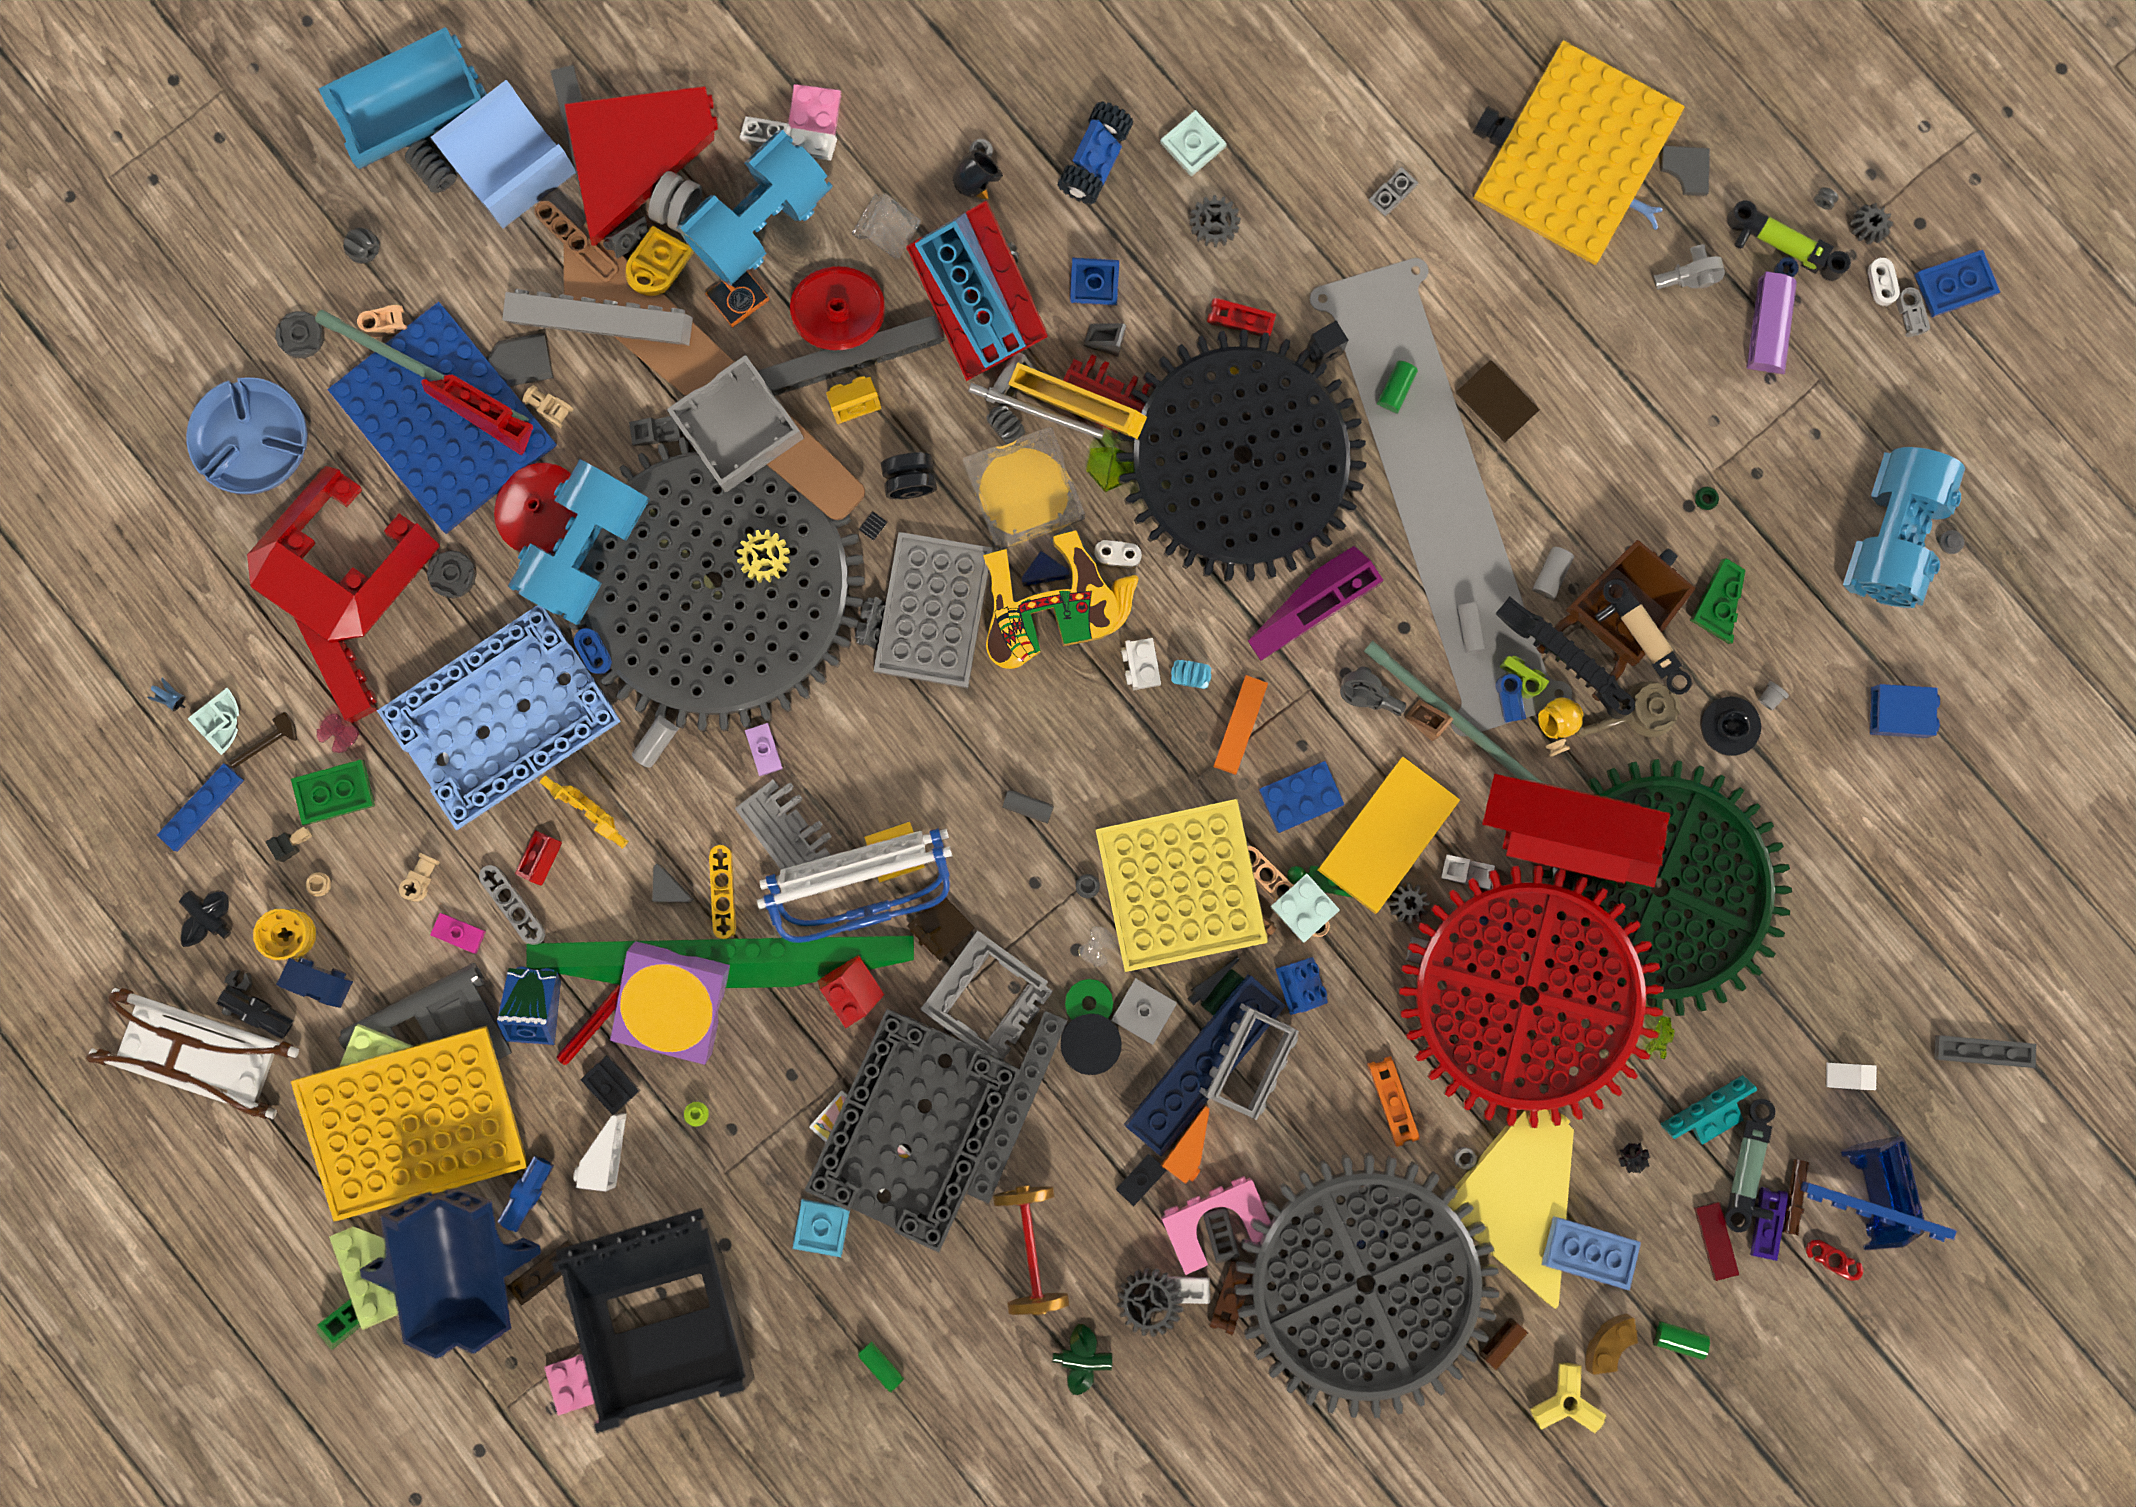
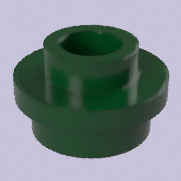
M1702 487L1696 492L1694 499L1700 509L1708 511L1717 506L1719 495L1711 487ZM1704 495L1709 497V503L1703 501Z

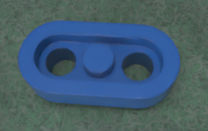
M588 628L579 630L574 637V644L587 669L596 674L606 673L611 667L612 660L600 636L596 631ZM591 637L592 643L587 646L586 639ZM599 658L603 659V664L601 666L597 665V660Z

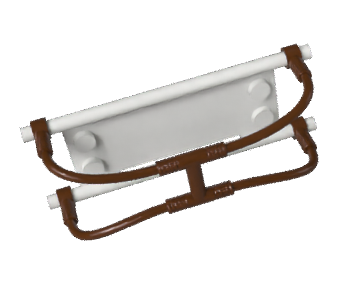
M114 988L108 996V1001L118 1013L130 1020L117 1056L111 1055V1052L103 1049H91L86 1056L87 1061L104 1066L109 1064L229 1104L253 1117L263 1119L267 1117L275 1118L277 1114L276 1109L271 1108L269 1104L263 1102L258 1104L255 1102L260 1097L274 1055L286 1058L289 1056L297 1057L299 1049L293 1047V1044L285 1041L280 1043L135 995L133 991L125 988ZM117 1002L128 1005L129 1003L134 1004L135 1008L133 1013H129ZM213 1086H216V1087H219V1088H222V1089H225V1090H228V1091H227V1093H225V1092H222V1091L216 1089V1088L213 1087Z

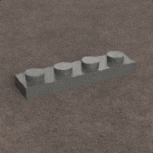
M1935 1035L1934 1060L2036 1068V1044Z

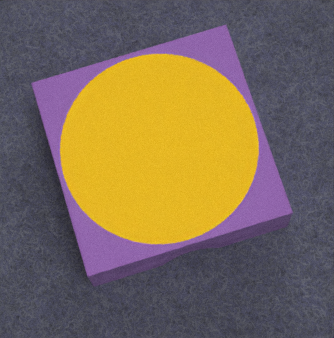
M635 941L626 954L610 1041L705 1065L713 1052L718 1027V1011L724 997L730 965L700 957L683 956L668 949Z

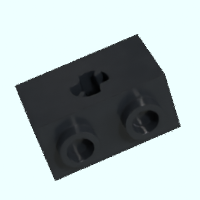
M1337 320L1311 335L1307 350L1310 351L1308 358L1312 363H1316L1317 366L1322 363L1326 364L1339 357L1346 348L1349 340Z

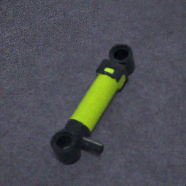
M1743 200L1738 202L1727 216L1729 227L1733 230L1741 231L1734 244L1738 249L1744 247L1751 234L1801 261V267L1816 274L1820 270V274L1825 280L1835 281L1850 268L1851 260L1845 252L1835 251L1831 253L1834 246L1821 239L1816 242L1758 211L1756 206L1750 201ZM1738 212L1743 213L1746 219L1739 217ZM1831 262L1837 264L1839 270L1833 268Z

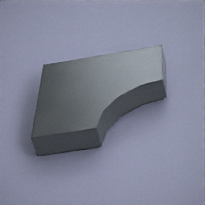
M1663 146L1661 149V172L1669 173L1679 181L1682 186L1683 195L1707 196L1709 194L1710 148Z

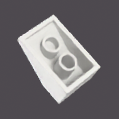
M627 1113L611 1116L581 1160L580 1165L576 1166L574 1172V1181H577L576 1188L608 1191L616 1187Z

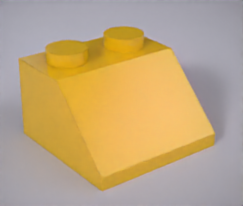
M861 376L852 380V383L848 385L838 384L826 392L837 424L882 409L871 377L865 378V376Z

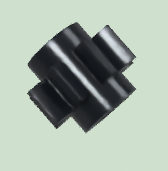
M1628 1143L1623 1149L1619 1150L1621 1154L1619 1158L1621 1167H1626L1627 1173H1641L1645 1167L1650 1166L1648 1162L1650 1158L1648 1149L1643 1150L1641 1143Z

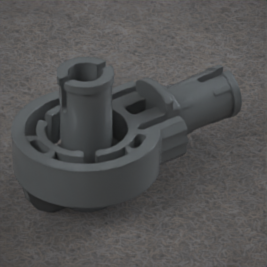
M1359 667L1356 671L1346 674L1342 679L1340 694L1348 704L1356 707H1369L1373 710L1383 708L1397 716L1403 714L1406 702L1389 695V688L1383 686L1381 680L1372 674L1371 669L1368 667Z

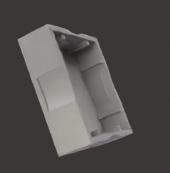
M746 355L717 374L707 385L694 390L667 409L725 492L734 488L804 439L798 427L775 398Z

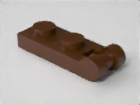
M1231 1260L1209 1323V1327L1213 1329L1221 1328L1229 1335H1233L1239 1318L1237 1308L1243 1306L1246 1295L1236 1294L1235 1285L1250 1284L1252 1280L1251 1273L1237 1271L1236 1261ZM1222 1311L1230 1313L1229 1320L1220 1318Z

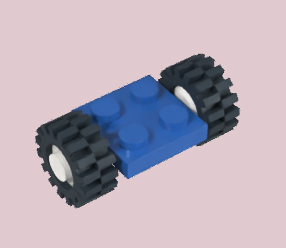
M1101 101V103L1097 102L1088 119L1089 127L1072 160L1077 167L1067 165L1057 184L1064 194H1068L1070 198H1075L1076 201H1082L1084 204H1094L1121 150L1122 146L1117 140H1125L1133 125V118L1130 117L1129 113H1125L1124 109L1120 110L1117 105L1112 106L1109 102L1106 104L1104 101Z

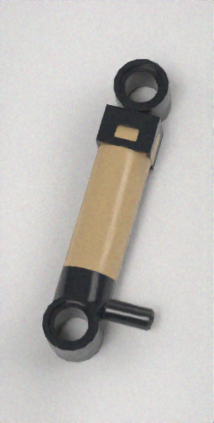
M1621 578L1609 581L1604 586L1603 594L1605 599L1611 604L1596 613V619L1602 622L1617 612L1652 662V666L1660 678L1668 677V689L1676 695L1686 693L1693 685V676L1688 670L1679 668L1684 665L1680 656L1672 649L1630 589L1629 583ZM1614 584H1618L1623 588V594L1620 598H1616L1611 594V587ZM1677 675L1684 676L1687 680L1686 686L1683 688L1676 687L1673 682L1674 677Z

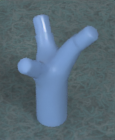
M1634 198L1629 207L1644 214L1652 223L1654 230L1658 229L1653 214L1662 212V207H1652Z

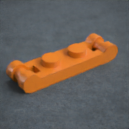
M1391 1056L1383 1058L1384 1061L1378 1063L1374 1061L1368 1063L1367 1066L1388 1122L1392 1139L1397 1148L1403 1146L1404 1142L1410 1140L1412 1142L1418 1141L1420 1137ZM1387 1070L1390 1077L1381 1079L1379 1072ZM1407 1125L1408 1131L1400 1133L1398 1127Z

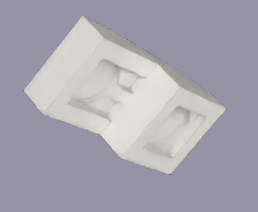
M1446 855L1441 878L1468 885L1467 880L1474 878L1480 888L1489 890L1491 889L1489 871L1495 870V866Z

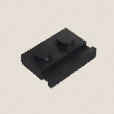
M606 1055L580 1079L612 1115L619 1112L641 1091L609 1055Z

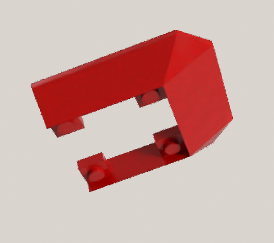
M324 466L247 554L250 587L325 640L331 642L364 637L440 548V545L418 523L414 524L399 513L384 530L388 537L399 544L371 577H366L352 567L337 584L303 560L316 543L312 538L304 534L302 529L330 497L348 507L362 491V488L343 475L340 469Z

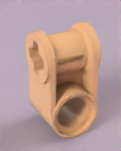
M389 305L380 309L364 311L357 318L359 328L373 338L397 335L402 330L407 329L402 318L403 307L400 305ZM375 321V325L372 328H366L369 322Z

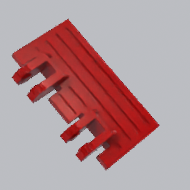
M1093 354L1090 356L1082 374L1079 371L1083 363L1073 359L1063 381L1141 413L1144 405L1130 398L1139 377L1135 375L1132 377L1124 395H1122L1124 383L1107 375L1103 384H1101L1109 367V362L1104 361L1096 379L1093 380L1088 375L1095 365L1097 356ZM1147 383L1144 384L1141 390L1142 393L1147 396L1151 386ZM1103 426V427H1105V428H1107V429H1109V430H1111V431H1113V432H1115V433H1118V431H1116V430H1113V429H1111V428H1108V427H1106V426Z

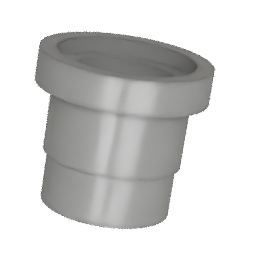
M1769 681L1767 689L1762 693L1758 701L1773 711L1783 699L1786 700L1789 697V694L1774 682Z

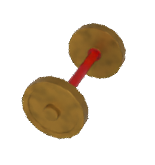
M1030 1185L1015 1187V1190L993 1195L994 1206L1020 1205L1032 1295L1009 1301L1007 1305L1008 1312L1011 1315H1042L1049 1311L1069 1306L1068 1293L1042 1294L1030 1204L1054 1198L1053 1186L1030 1187Z

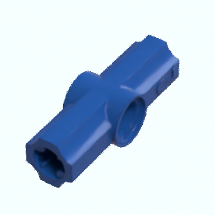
M538 1156L533 1157L523 1177L514 1185L509 1195L510 1200L499 1217L498 1223L502 1227L514 1232L519 1230L527 1213L539 1200L542 1194L541 1188L554 1167L548 1160Z

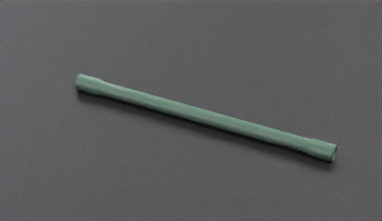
M320 310L317 313L315 321L322 326L350 338L429 381L444 379L445 375L346 324L340 318L324 310ZM512 410V417L528 423L529 418Z
M1374 641L1364 650L1368 656L1390 671L1429 705L1453 718L1451 722L1517 778L1544 783L1391 658Z

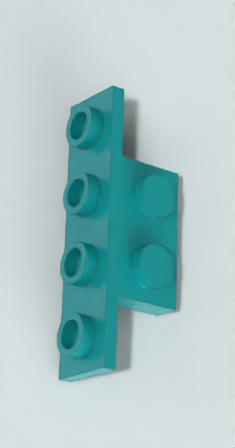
M1742 1075L1662 1122L1661 1127L1673 1139L1693 1129L1697 1140L1703 1145L1743 1121L1737 1102L1757 1091V1088Z

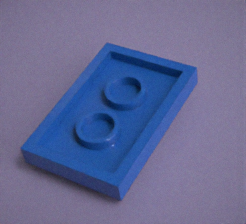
M1984 250L1933 266L1915 274L1931 317L1976 303L2000 293Z
M1326 761L1259 789L1277 833H1281L1345 805Z

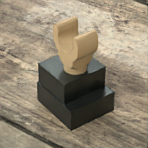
M302 827L291 836L287 833H282L278 837L270 838L265 843L277 861L285 862L300 852L296 844L310 839L312 835L308 828Z

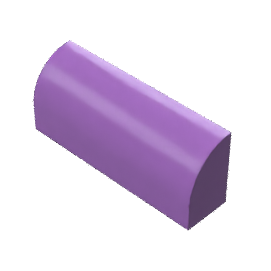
M1765 272L1758 279L1747 369L1785 374L1797 281L1791 276Z

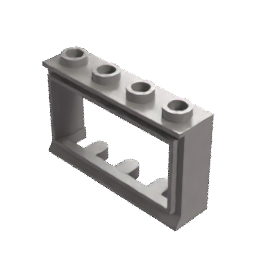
M1241 1003L1239 1008L1246 1012L1240 1024L1234 1022L1231 1026V1031L1235 1035L1229 1046L1224 1044L1220 1049V1053L1224 1057L1219 1068L1213 1066L1210 1070L1209 1075L1213 1080L1209 1089L1201 1087L1199 1092L1209 1099L1257 1120L1258 1116L1266 1108V1100L1269 1094L1276 1087V1079L1280 1071L1287 1064V1056L1290 1050L1294 1048L1298 1041L1297 1035L1299 1031ZM1257 1018L1285 1032L1247 1109L1219 1096Z

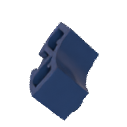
M302 956L299 959H288L276 984L277 986L302 997L309 996L319 1003L341 1008L353 981L345 978V972L332 968V971L313 965L314 961Z

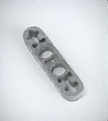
M493 865L483 867L479 873L481 884L520 937L526 943L532 945L541 943L545 938L544 927L502 870ZM489 871L497 873L494 875V878L501 885L496 886L494 882L487 881L486 879L489 877L487 873ZM504 889L511 891V898L507 902H502L499 899V894ZM517 908H523L525 911V917L521 921H515L513 918V913ZM528 923L532 929H538L536 932L537 938H528L530 931L523 925Z

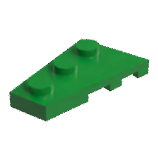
M1727 558L1722 559L1689 621L1724 642L1732 644L1734 640V635H1732L1734 623L1737 622L1738 613H1736L1738 599L1741 598L1746 570Z

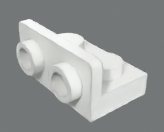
M1153 638L1131 642L1126 640L1124 643L1125 647L1121 648L1123 662L1127 661L1129 670L1125 671L1127 685L1132 684L1133 690L1161 686Z

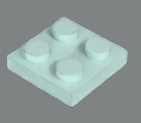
M1196 110L1165 135L1160 142L1191 177L1226 147V142Z
M1308 874L1304 875L1270 906L1303 943L1340 911Z

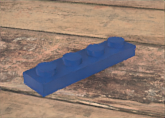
M223 763L164 826L157 836L173 851L178 852L240 786L244 779L229 765Z

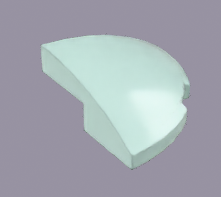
M226 688L191 715L188 720L222 755L230 747L237 734L238 729H236L239 710L235 698L230 690Z

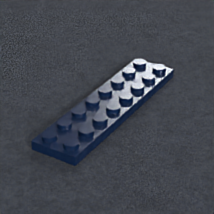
M1249 974L1123 1124L1161 1157L1209 1100L1199 1091L1201 1087L1209 1089L1213 1080L1209 1075L1210 1070L1213 1066L1219 1068L1224 1057L1220 1053V1049L1224 1044L1229 1046L1235 1035L1231 1031V1026L1234 1022L1240 1024L1246 1012L1239 1008L1241 1003L1274 1019L1285 1008V1005ZM1257 1018L1255 1019L1230 1073L1270 1024Z

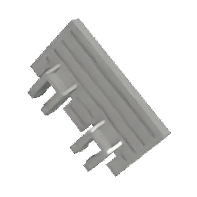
M773 779L735 808L744 822L780 869L831 856L825 847L818 853L815 852V850L831 839L830 833L823 834L810 845L806 839L821 829L823 824L817 821L801 833L809 825L796 809L789 815L786 813L801 802L803 798L801 795L794 796L781 807L777 801L791 792L794 786L792 783H788L772 795V793L780 788Z

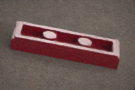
M1720 1202L1694 1207L1713 1280L1719 1281L1740 1275Z

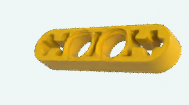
M717 845L711 849L709 854L712 927L716 937L729 939L736 932L733 855L728 847ZM722 849V852L727 854V858H723V866H728V870L719 869L715 871V866L720 867V861L715 859V854H719V850ZM725 873L729 879L725 887H719L715 881L717 875ZM722 897H726L730 902V906L726 911H720L717 908V901ZM717 914H731V918H725L726 925L731 927L726 932V935L718 931V927L723 925L722 918L717 919Z

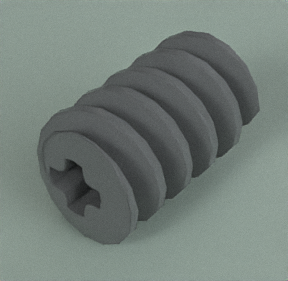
M419 140L409 147L405 154V161L411 165V168L432 193H440L447 190L455 183V174H450V168L445 167V162L439 160L440 156L437 153H433L434 149L432 146H428L427 140Z

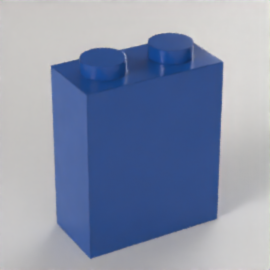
M1886 684L1871 687L1870 735L1916 738L1936 736L1940 727V721L1937 718V709L1940 705L1938 688Z

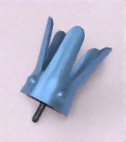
M161 678V681L168 692L157 686H151V690L156 695L154 697L148 696V699L162 703L172 711H176L180 707L185 708L182 704L186 697L176 692L164 678Z

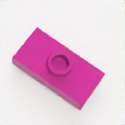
M439 913L430 935L477 954L486 931L446 914Z

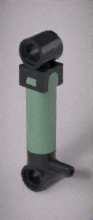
M1758 1099L1750 1104L1748 1113L1752 1121L1746 1120L1742 1144L1727 1211L1724 1216L1726 1226L1734 1232L1741 1233L1746 1231L1751 1225L1752 1216L1770 1221L1773 1220L1774 1216L1773 1211L1754 1206L1766 1150L1773 1126H1769L1767 1123L1774 1119L1776 1112L1774 1105L1766 1099ZM1759 1104H1763L1768 1108L1769 1114L1766 1118L1762 1119L1756 1115L1755 1109ZM1737 1212L1742 1213L1745 1218L1744 1224L1739 1227L1731 1223L1732 1215Z

